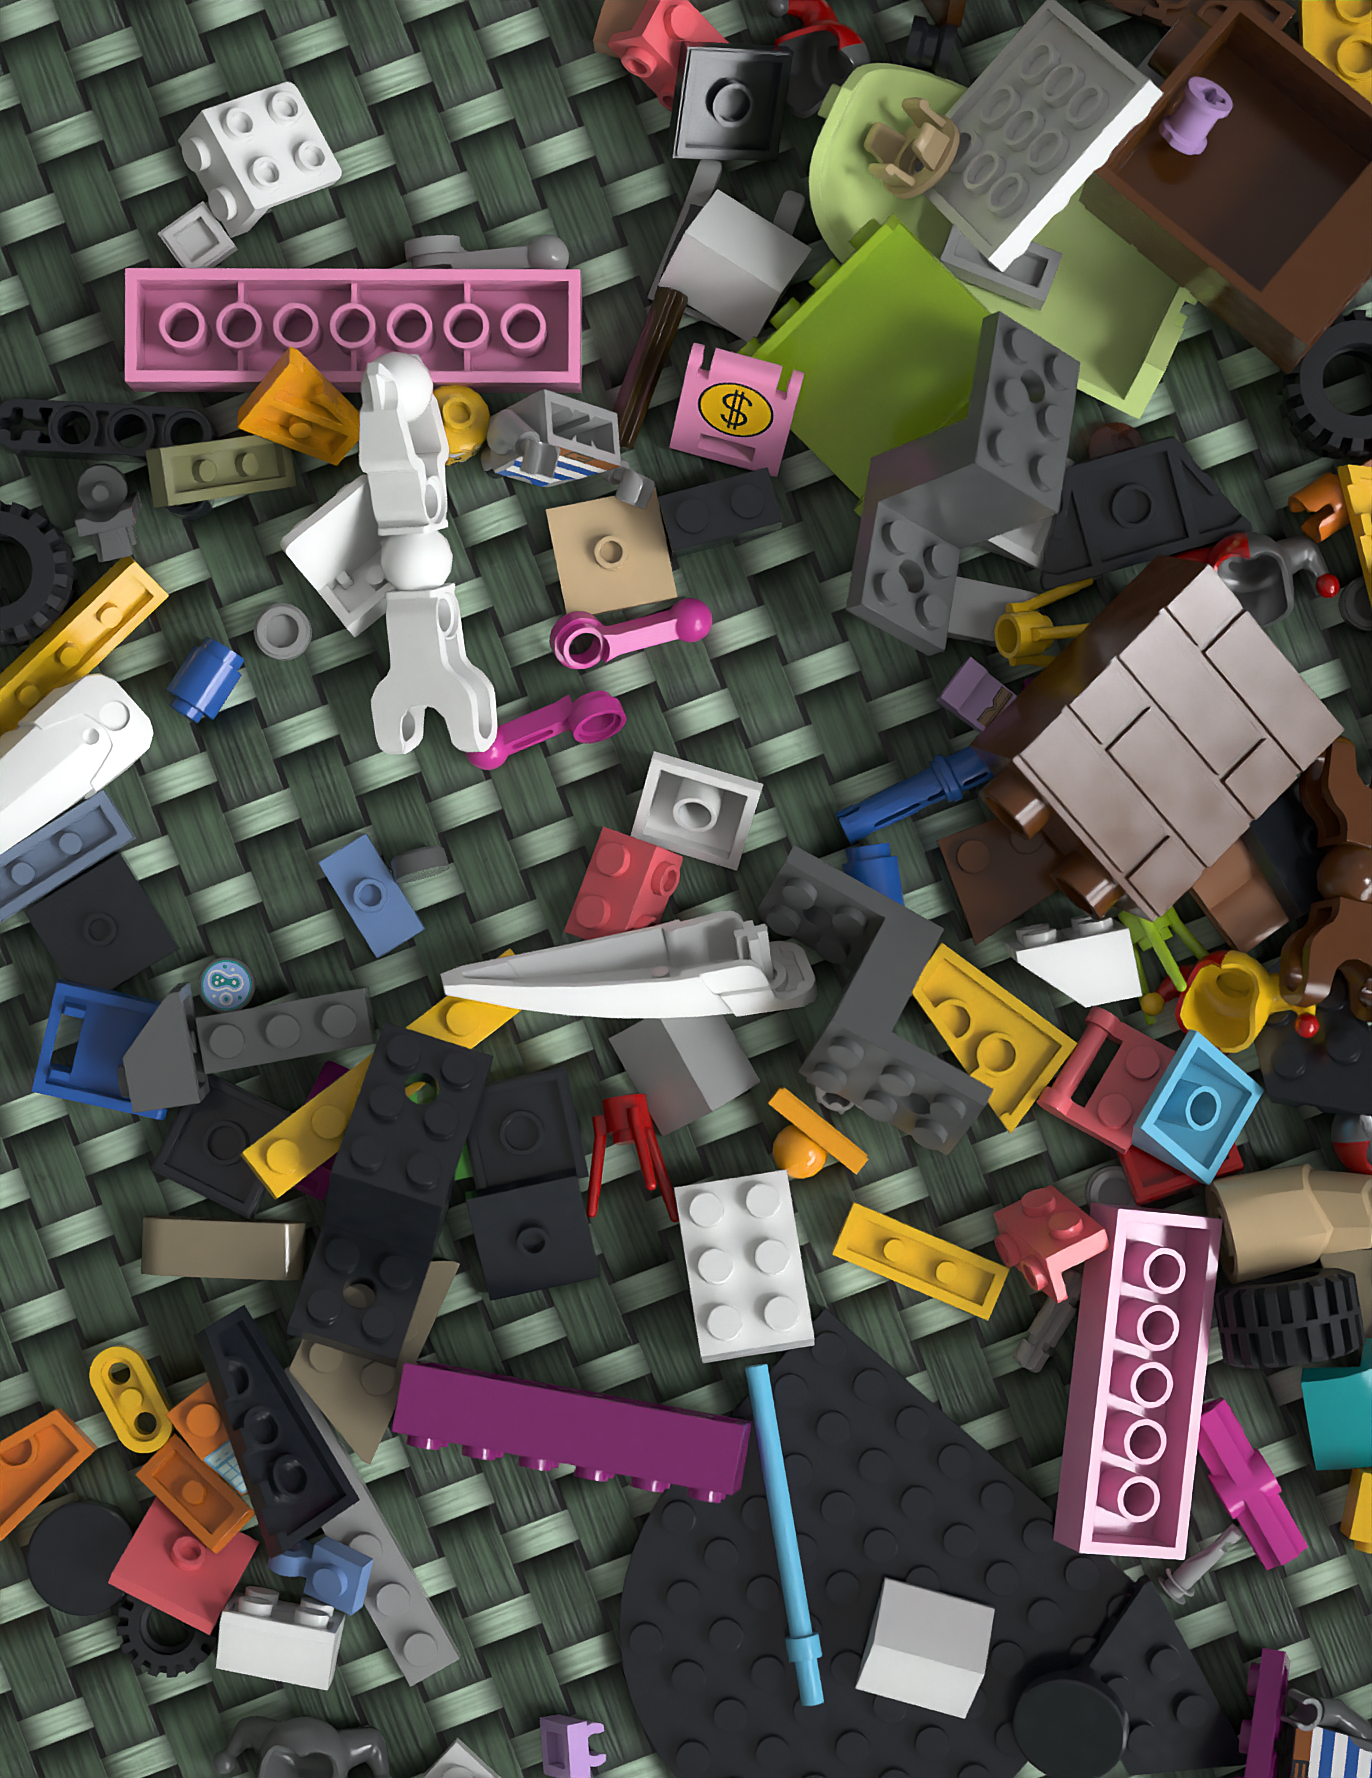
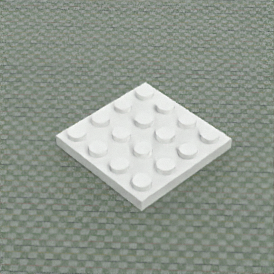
M1046 0L945 114L959 129V147L952 166L946 175L935 186L923 192V194L991 263L1003 272L1015 258L1021 256L1027 250L1031 240L1055 214L1064 209L1071 195L1089 175L1107 161L1111 151L1135 125L1145 119L1152 105L1163 93L1056 0ZM921 161L918 162L914 174L925 167Z

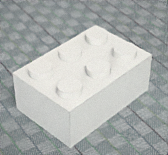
M787 1170L675 1187L702 1362L708 1363L814 1346V1333Z

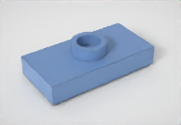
M365 833L318 862L376 958H380L426 929L399 884L395 882L394 876L368 834Z

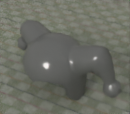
M262 1716L243 1718L237 1723L225 1749L214 1755L212 1763L217 1772L227 1774L234 1769L236 1757L246 1748H250L259 1756L255 1778H347L348 1770L363 1762H366L371 1768L374 1778H392L390 1776L387 1743L381 1730L375 1727H353L336 1730L329 1723L310 1716H299L287 1719L284 1722Z

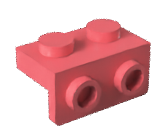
M647 0L632 30L612 34L607 45L621 59L625 69L638 76L657 95L661 105L672 111L681 41L729 42L688 0Z
M603 827L564 932L590 940L659 925L668 899L678 886L683 857L657 845Z
M1052 1185L1032 1190L1026 1193L1021 1200L993 1213L999 1236L994 1238V1243L1002 1261L1009 1268L1015 1266L1023 1273L1032 1289L1035 1291L1041 1289L1057 1304L1068 1299L1061 1272L1110 1248L1105 1229Z

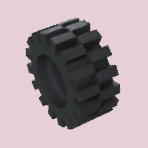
M128 1594L125 1597L124 1603L120 1606L117 1615L120 1617V1622L116 1626L117 1636H122L123 1643L120 1647L124 1655L129 1652L134 1658L131 1663L139 1669L143 1665L149 1669L147 1674L155 1677L159 1673H167V1678L177 1677L179 1673L184 1671L186 1674L190 1673L200 1663H204L218 1643L221 1617H219L210 1635L192 1626L191 1632L185 1640L175 1644H168L158 1640L151 1632L149 1616L154 1608L152 1605Z

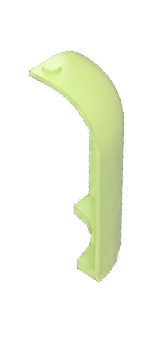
M889 63L862 65L851 73L842 87L834 83L831 85L818 112L819 116L827 120L812 154L809 171V196L819 231L830 250L841 263L856 250L849 243L850 239L872 217L881 225L892 213L940 259L953 224L923 193L912 198L900 199L887 191L882 179L874 177L869 172V165L879 162L871 152H867L863 145L868 132L875 122L883 123L901 134L914 124L902 108V101L911 97L922 98L930 103L929 108L936 114L945 115L967 91V87L923 70ZM1084 181L1071 195L1064 209L1055 214L1031 240L1063 254L1046 301L1040 311L959 278L957 279L992 314L997 311L1003 312L1081 362L1077 389L1140 419L1167 368L1184 330L1182 327L1188 316L1180 313V310L1185 301L1196 305L1198 300L1190 294L1189 290L1185 287L1182 288L1138 252L1134 245L1127 243L1085 208V205L1079 201L1085 184Z

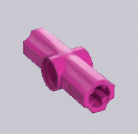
M1220 1397L1202 1405L1197 1451L1210 1472L1207 1477L1229 1516L1232 1519H1237L1258 1561L1262 1563L1266 1570L1283 1566L1297 1558L1303 1550L1308 1548V1545L1278 1494L1282 1490L1273 1472L1259 1450L1252 1448L1231 1407L1223 1397Z

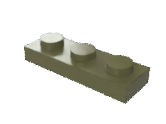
M257 435L145 450L154 507L179 505L296 486L291 448Z

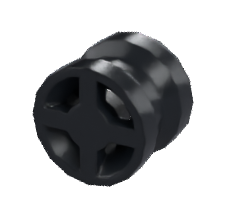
M914 15L903 66L927 70L936 76L946 79L958 25L947 22L939 27L929 24L925 17Z

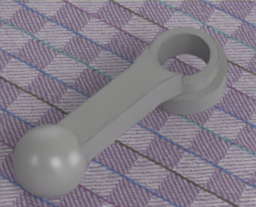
M551 234L538 235L527 246L472 252L466 251L461 246L460 237L455 235L426 236L404 242L406 261L412 262V269H566L569 261V253L565 243L557 236Z

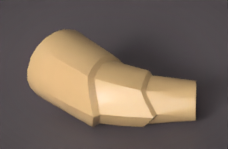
M1301 1164L1213 1179L1210 1185L1205 1186L1208 1216L1223 1219L1219 1259L1225 1274L1233 1284L1259 1279L1314 1263L1321 1254L1372 1247V1175L1316 1170L1309 1164Z

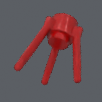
M646 1094L622 1095L602 1100L604 1115L592 1117L594 1143L586 1215L593 1218L597 1214L606 1140L608 1135H612L613 1145L635 1144L646 1189L654 1190L656 1188V1176L669 1218L672 1222H678L679 1215L676 1197L654 1132L652 1116L648 1111Z

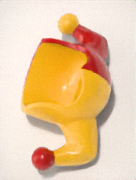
M1219 950L1202 957L1196 964L1178 966L1187 984L1185 991H1178L1170 976L1167 975L1155 992L1143 995L1140 1002L1143 1012L1149 1016H1154L1162 1013L1165 1003L1179 998L1174 1016L1180 1029L1186 1035L1189 1029L1198 1031L1222 1053H1237L1247 1049L1263 1028L1269 1015L1275 1012L1286 1010L1296 1012L1298 1018L1294 1022V1027L1297 1034L1301 1037H1313L1320 1027L1315 1016L1316 1004L1303 1008L1286 1003L1281 998L1279 992L1280 973H1268L1258 960L1236 950Z

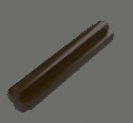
M660 287L656 292L612 412L617 413L619 445L623 449H631L635 445L688 302V296L670 287Z

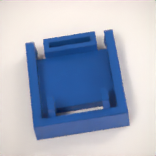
M58 979L31 1092L164 1120L168 1108L133 1113L130 1097L123 1098L118 1083V1066L123 1064V1056L159 1007L161 1001ZM62 1013L84 1019L73 1067L50 1062Z

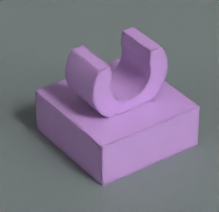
M561 1714L540 1718L543 1770L545 1775L555 1778H591L590 1766L596 1767L606 1761V1754L589 1751L588 1737L591 1734L604 1732L603 1724L590 1720H579Z

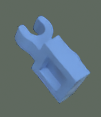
M325 1536L314 1546L303 1539L286 1552L272 1559L269 1556L267 1567L279 1575L307 1578L303 1593L348 1615H353L363 1607L374 1559Z

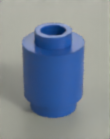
M207 636L200 647L193 646L166 688V691L174 697L169 706L197 724L202 716L214 720L242 675L238 670L245 660L231 649Z
M890 843L845 849L847 863L842 864V871L845 874L905 907L897 856H891Z

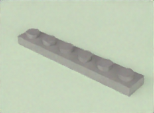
M289 1365L283 1369L360 1499L321 1528L327 1537L374 1559L364 1605L411 1687L459 1660L461 1654L332 1423L288 1370Z

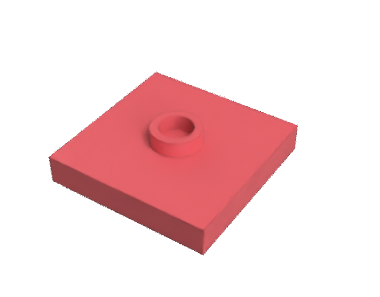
M156 1496L114 1568L108 1584L210 1635L253 1557L259 1541L238 1532L218 1554H215Z

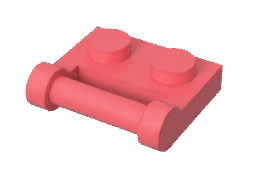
M1093 1006L1084 1020L1087 1027L1078 1044L1073 1049L1052 1087L1046 1086L1036 1102L1054 1116L1125 1155L1132 1144L1133 1126L1176 1051L1121 1022L1107 1010ZM1107 1038L1120 1045V1048L1086 1106L1082 1107L1073 1102L1071 1097Z

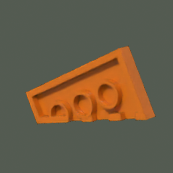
M60 1407L0 1441V1542L98 1448Z

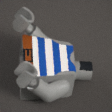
M543 389L501 410L499 413L491 416L487 431L489 446L484 448L481 453V463L484 471L491 478L499 479L507 476L540 487H552L598 474L611 485L620 484L615 498L641 509H646L655 484L650 478L629 469V463L620 457L617 413Z

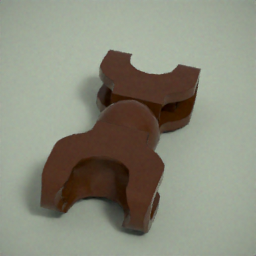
M1339 735L1300 774L1299 796L1306 812L1316 824L1318 830L1317 848L1328 851L1321 858L1316 872L1318 891L1324 900L1311 903L1308 922L1302 929L1294 932L1282 947L1279 992L1281 998L1289 1005L1303 1008L1313 1006L1322 1002L1329 995L1336 969H1338L1348 982L1350 1010L1357 1018L1372 1023V779L1369 787L1364 785L1357 773L1355 746L1348 738Z

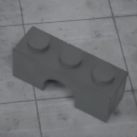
M360 988L195 1018L205 1074L375 1044L378 1041L369 988Z

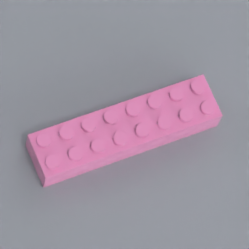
M125 268V382L134 392H253L289 347L298 349L339 392H360L361 379L367 364L382 354L394 351L418 354L423 364L428 368L433 382V390L444 385L467 386L477 393H536L543 389L555 393H582L580 269Z

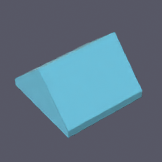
M1189 1029L1133 1126L1132 1145L1193 1179L1210 1185L1264 1089L1196 1030Z

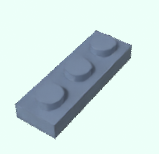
M106 790L95 794L0 854V924L136 839Z

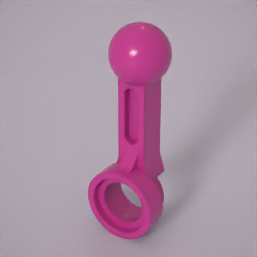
M684 598L676 602L670 610L611 626H603L594 615L588 612L575 611L566 614L555 623L550 633L549 643L553 654L564 666L571 669H586L594 666L601 659L606 663L618 655L676 639L684 642H697L709 633L712 626V614L709 607L703 601L696 598ZM582 633H592L594 635L593 643L587 651L577 655L569 653V646L576 636Z
M606 691L587 693L576 699L573 703L568 694L553 704L498 726L496 739L485 752H465L469 762L476 768L493 770L501 766L506 761L508 755L565 731L571 732L575 740L580 743L590 744L606 740L623 728L626 723V715L620 701Z

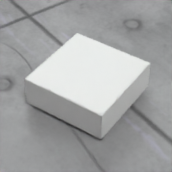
M204 201L158 233L182 268H213L238 250Z

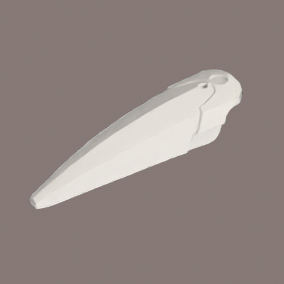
M101 673L88 674L66 686L54 688L18 722L19 725L13 731L4 732L1 735L0 854L54 819L85 797L87 800L130 768L149 749L153 736L150 719L113 678Z
M719 911L682 922L678 919L652 927L463 965L440 974L445 995L522 1010L606 1018H676L734 1013L737 1017L804 1007L814 1002L818 995L816 978L804 949L793 942H769L767 926L765 924L754 926L752 920L744 922L742 917L734 911Z

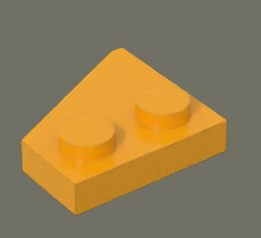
M289 347L239 408L237 428L337 466L360 438V412L298 349Z

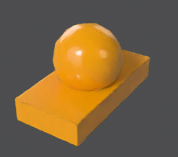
M778 1086L766 1101L793 1123V1125L785 1127L778 1133L773 1143L772 1152L776 1166L780 1170H787L789 1177L805 1179L814 1176L826 1163L828 1152L855 1174L868 1161V1155L783 1086L781 1088Z

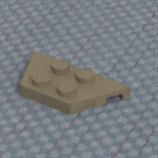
M431 1262L396 1368L302 1339L288 1370L365 1463L371 1464L396 1408L404 1363L417 1361L460 1264L457 1262ZM363 1284L351 1285L343 1292L347 1303L357 1308L367 1307L376 1299L374 1292Z

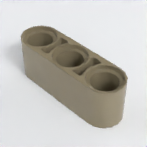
M170 1215L143 1216L141 1274L256 1280L304 1279L306 1222Z

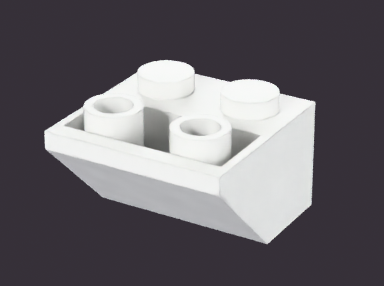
M1086 914L1071 918L1072 927L1061 930L1050 928L1048 923L1026 926L1016 930L1017 939L1004 941L1006 953L1014 960L1084 1007L1142 996L1129 928L1112 919V917H1105L1104 915L1100 920H1094Z
M248 1586L245 1593L235 1592L222 1611L216 1668L328 1690L334 1676L346 1613L336 1612L334 1607L316 1598H301L300 1604L278 1600L279 1592L263 1587Z

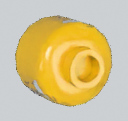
M440 386L433 390L432 393L438 402L449 445V457L444 464L448 466L462 464L475 456L487 438L488 425L491 418L488 405L480 394L467 386Z

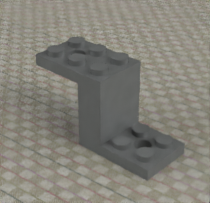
M1001 311L983 318L967 419L871 458L845 610L928 656L945 651L961 549L1059 512L1081 362ZM899 568L903 570L907 577L908 590L904 578L899 573Z
M794 845L761 901L754 917L767 923L776 933L790 936L814 949L823 959L831 963L840 964L851 970L798 1073L811 1079L819 1089L828 1093L838 1094L861 1107L871 1118L888 1122L908 1133L921 1146L938 1150L948 1156L985 1108L994 1089L892 1032L944 928Z

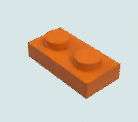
M174 1434L135 1474L215 1554H218L255 1515L254 1510L222 1478L203 1463L191 1447L177 1434Z

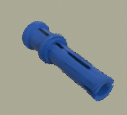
M968 746L947 757L941 753L934 756V760L929 762L931 767L835 813L852 845L869 834L890 826L943 799H947L948 802L953 800L957 802L963 799V792L994 778L995 775L972 748Z

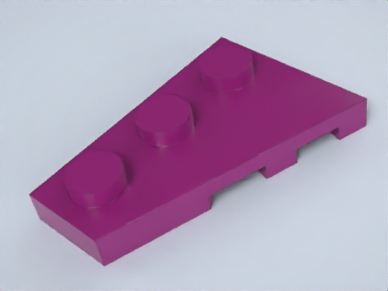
M1262 1648L1261 1662H1252L1250 1665L1247 1696L1255 1697L1253 1719H1243L1240 1732L1239 1753L1247 1754L1245 1776H1235V1778H1279L1278 1751H1273L1274 1739L1281 1740L1284 1729V1721L1281 1720V1714L1285 1715L1290 1660L1285 1651Z

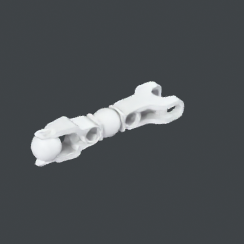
M394 351L382 354L367 364L366 370L362 375L360 389L363 405L360 410L359 464L362 471L368 475L373 511L379 528H377L378 536L389 535L382 547L381 566L386 580L396 588L385 592V597L388 601L386 623L391 667L387 676L377 685L371 698L375 735L380 749L387 754H406L419 745L423 738L425 709L429 706L435 708L445 718L452 744L456 748L465 752H485L490 748L497 736L494 687L487 676L480 669L472 665L466 656L460 608L454 594L456 590L455 583H444L451 573L453 559L448 540L438 531L448 527L444 463L449 457V445L438 402L432 393L433 382L428 368L423 364L418 354Z

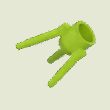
M1172 906L1162 917L1158 916L1153 922L1126 911L1120 912L1117 916L1121 923L1129 928L1142 993V996H1138L1139 1003L1143 995L1150 992L1137 944L1140 945L1143 952L1154 948L1175 988L1180 992L1185 991L1187 984L1165 941L1173 937L1168 927L1175 932L1198 960L1209 955V952L1182 923L1174 907ZM1143 1012L1146 1024L1149 1026L1154 1025L1156 1022L1155 1015L1149 1016Z

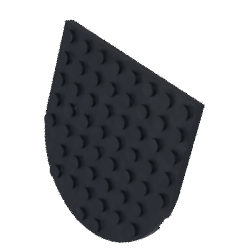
M824 1306L812 1320L814 1346L786 1350L768 1370L812 1632H818L822 1656L817 1658L824 1702L813 1706H802L795 1662L788 1661L785 1637L790 1636L748 1392L728 1415V1417L752 1421L741 1488L733 1495L726 1494V1498L721 1499V1503H713L688 1498V1487L670 1484V1488L665 1489L658 1497L644 1521L630 1557L624 1578L620 1607V1645L623 1669L630 1697L641 1725L655 1750L676 1778H1014L1028 1762L1018 1748L1013 1733L1014 1713L1022 1692L1034 1680L1045 1674L1056 1671H1071L1074 1667L1079 1666L1086 1654L1097 1647L1100 1641V1634L1111 1617L1115 1616L1118 1618L1136 1592L1133 1588L1135 1581L1105 1554L1079 1553L1054 1541L1056 1511ZM885 1577L995 1608L985 1674L965 1719L855 1688Z

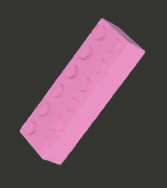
M1091 1202L1090 1217L1105 1229L1110 1248L1086 1259L1084 1262L1053 1540L1079 1553L1185 1560L1223 1219L1195 1212Z

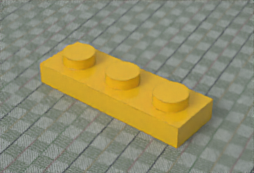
M854 1201L831 1252L834 1256L987 1321L990 1318L1010 1270L1005 1265Z

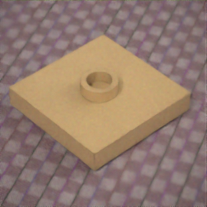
M656 488L652 492L646 509L623 502L615 498V496L546 509L566 614L584 611L596 616L678 599Z

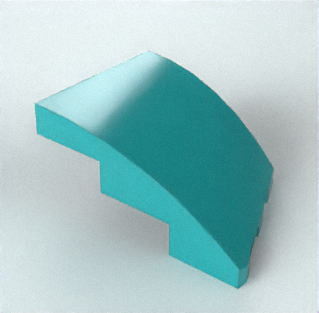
M1365 1338L1366 1343L1363 1345L1360 1367L1303 1368L1301 1388L1316 1470L1353 1469L1372 1466V1338Z

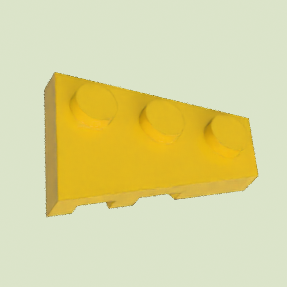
M942 942L930 956L911 993L966 1073L994 1089L987 1103L1010 1134L1078 1044Z

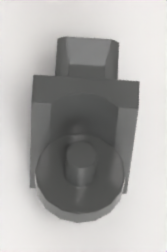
M109 464L90 466L81 474L77 485L78 497L82 503L75 519L78 536L82 537L92 534L99 562L131 556L134 552L132 545L138 542L134 525L142 508L138 490L128 492L127 481L123 473L116 467Z

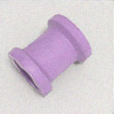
M1192 77L1185 85V97L1173 115L1164 116L1158 126L1160 134L1172 147L1188 155L1201 154L1207 145V134L1218 118L1226 117L1233 107L1232 99L1219 85L1203 77Z

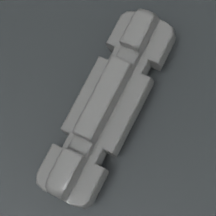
M1069 1268L1062 1273L1068 1299L1057 1304L1048 1296L1028 1329L1029 1333H1031L1027 1340L1023 1338L1014 1352V1360L1031 1372L1038 1373L1041 1371L1050 1356L1047 1353L1049 1347L1055 1348L1078 1310L1074 1306L1078 1300L1080 1301L1083 1274L1073 1268Z

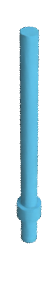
M767 1364L751 1365L745 1367L790 1633V1636L785 1637L788 1661L795 1662L802 1706H813L824 1702L817 1658L822 1656L818 1632H812L768 1366Z

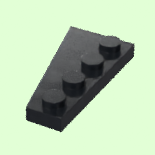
M244 1304L193 1336L270 1559L286 1552L360 1499Z

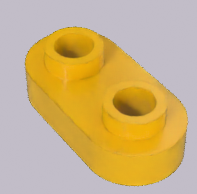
M124 1344L113 1345L100 1352L90 1367V1383L118 1438L125 1447L137 1453H150L158 1450L170 1439L175 1427L165 1415L172 1408L145 1357L136 1348ZM121 1362L129 1367L130 1378L127 1382H118L113 1378L111 1370L114 1363ZM148 1412L155 1417L157 1425L154 1431L145 1432L140 1429L137 1422L140 1413Z

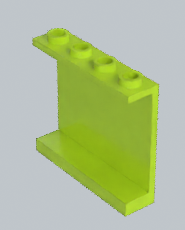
M893 213L881 225L872 217L849 241L856 250L841 265L832 257L810 279L809 283L815 290L801 304L792 297L770 319L769 322L776 329L762 343L753 336L737 352V354L781 365L782 370L777 390L787 392V384L792 377L793 370L805 372L790 430L860 499L854 509L860 517L862 515L872 457L967 419L982 322L984 317L992 314Z

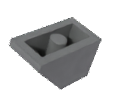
M190 982L178 983L166 995L123 1056V1064L118 1066L120 1092L123 1098L130 1097L133 1113L197 1104L210 1092L207 1074L204 1071Z

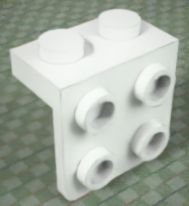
M283 82L202 110L178 139L187 166L196 173L208 195L212 213L219 221H222L230 238L248 232L269 208L331 186L339 180L342 174L338 162L298 88L290 82Z
M361 475L353 482L343 486L332 499L308 518L298 522L283 537L280 543L283 551L318 591L354 638L386 613L388 601L386 600L385 592L396 589L386 580L381 566L382 547L389 535L378 536L377 528H379L373 511L368 475Z

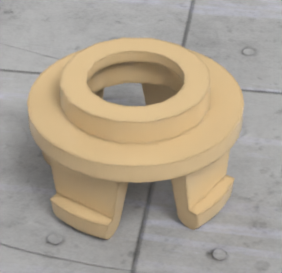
M911 97L902 101L903 110L914 122L903 134L883 123L875 122L868 132L863 145L867 152H871L879 162L870 164L869 172L874 177L882 179L887 191L900 199L915 197L935 186L952 166L959 147L960 133L957 125L947 116L936 114L929 108V102L918 97ZM921 161L925 167L914 174L918 162Z

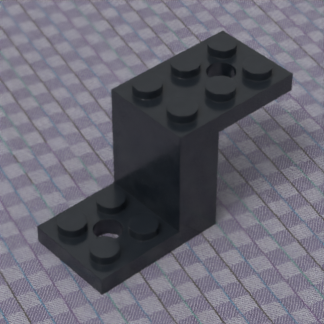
M384 1022L331 1170L324 1224L287 1326V1334L396 1368L447 1217L457 1166L494 1056ZM424 1082L435 1089L437 1097L428 1104H417L407 1097L405 1089L412 1083ZM363 1284L374 1292L376 1299L367 1307L357 1308L347 1303L343 1292L351 1285Z

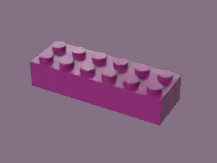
M419 1360L404 1363L392 1432L407 1434L405 1444L418 1448L439 1450L440 1447H448L449 1442L463 1445L461 1455L495 1461L496 1457L503 1458L504 1453L519 1455L517 1465L521 1467L551 1471L552 1468H558L559 1463L575 1466L573 1476L607 1482L608 1478L613 1479L616 1473L632 1476L630 1486L634 1488L664 1492V1489L670 1488V1484L688 1487V1498L721 1503V1499H725L726 1494L733 1495L741 1488L752 1421Z

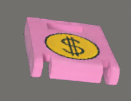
M694 342L686 369L669 448L752 471L768 467L769 474L777 477L805 372L793 370L792 377L787 384V392L777 390L782 370L781 365L716 348L710 371L700 369L704 358L705 345Z

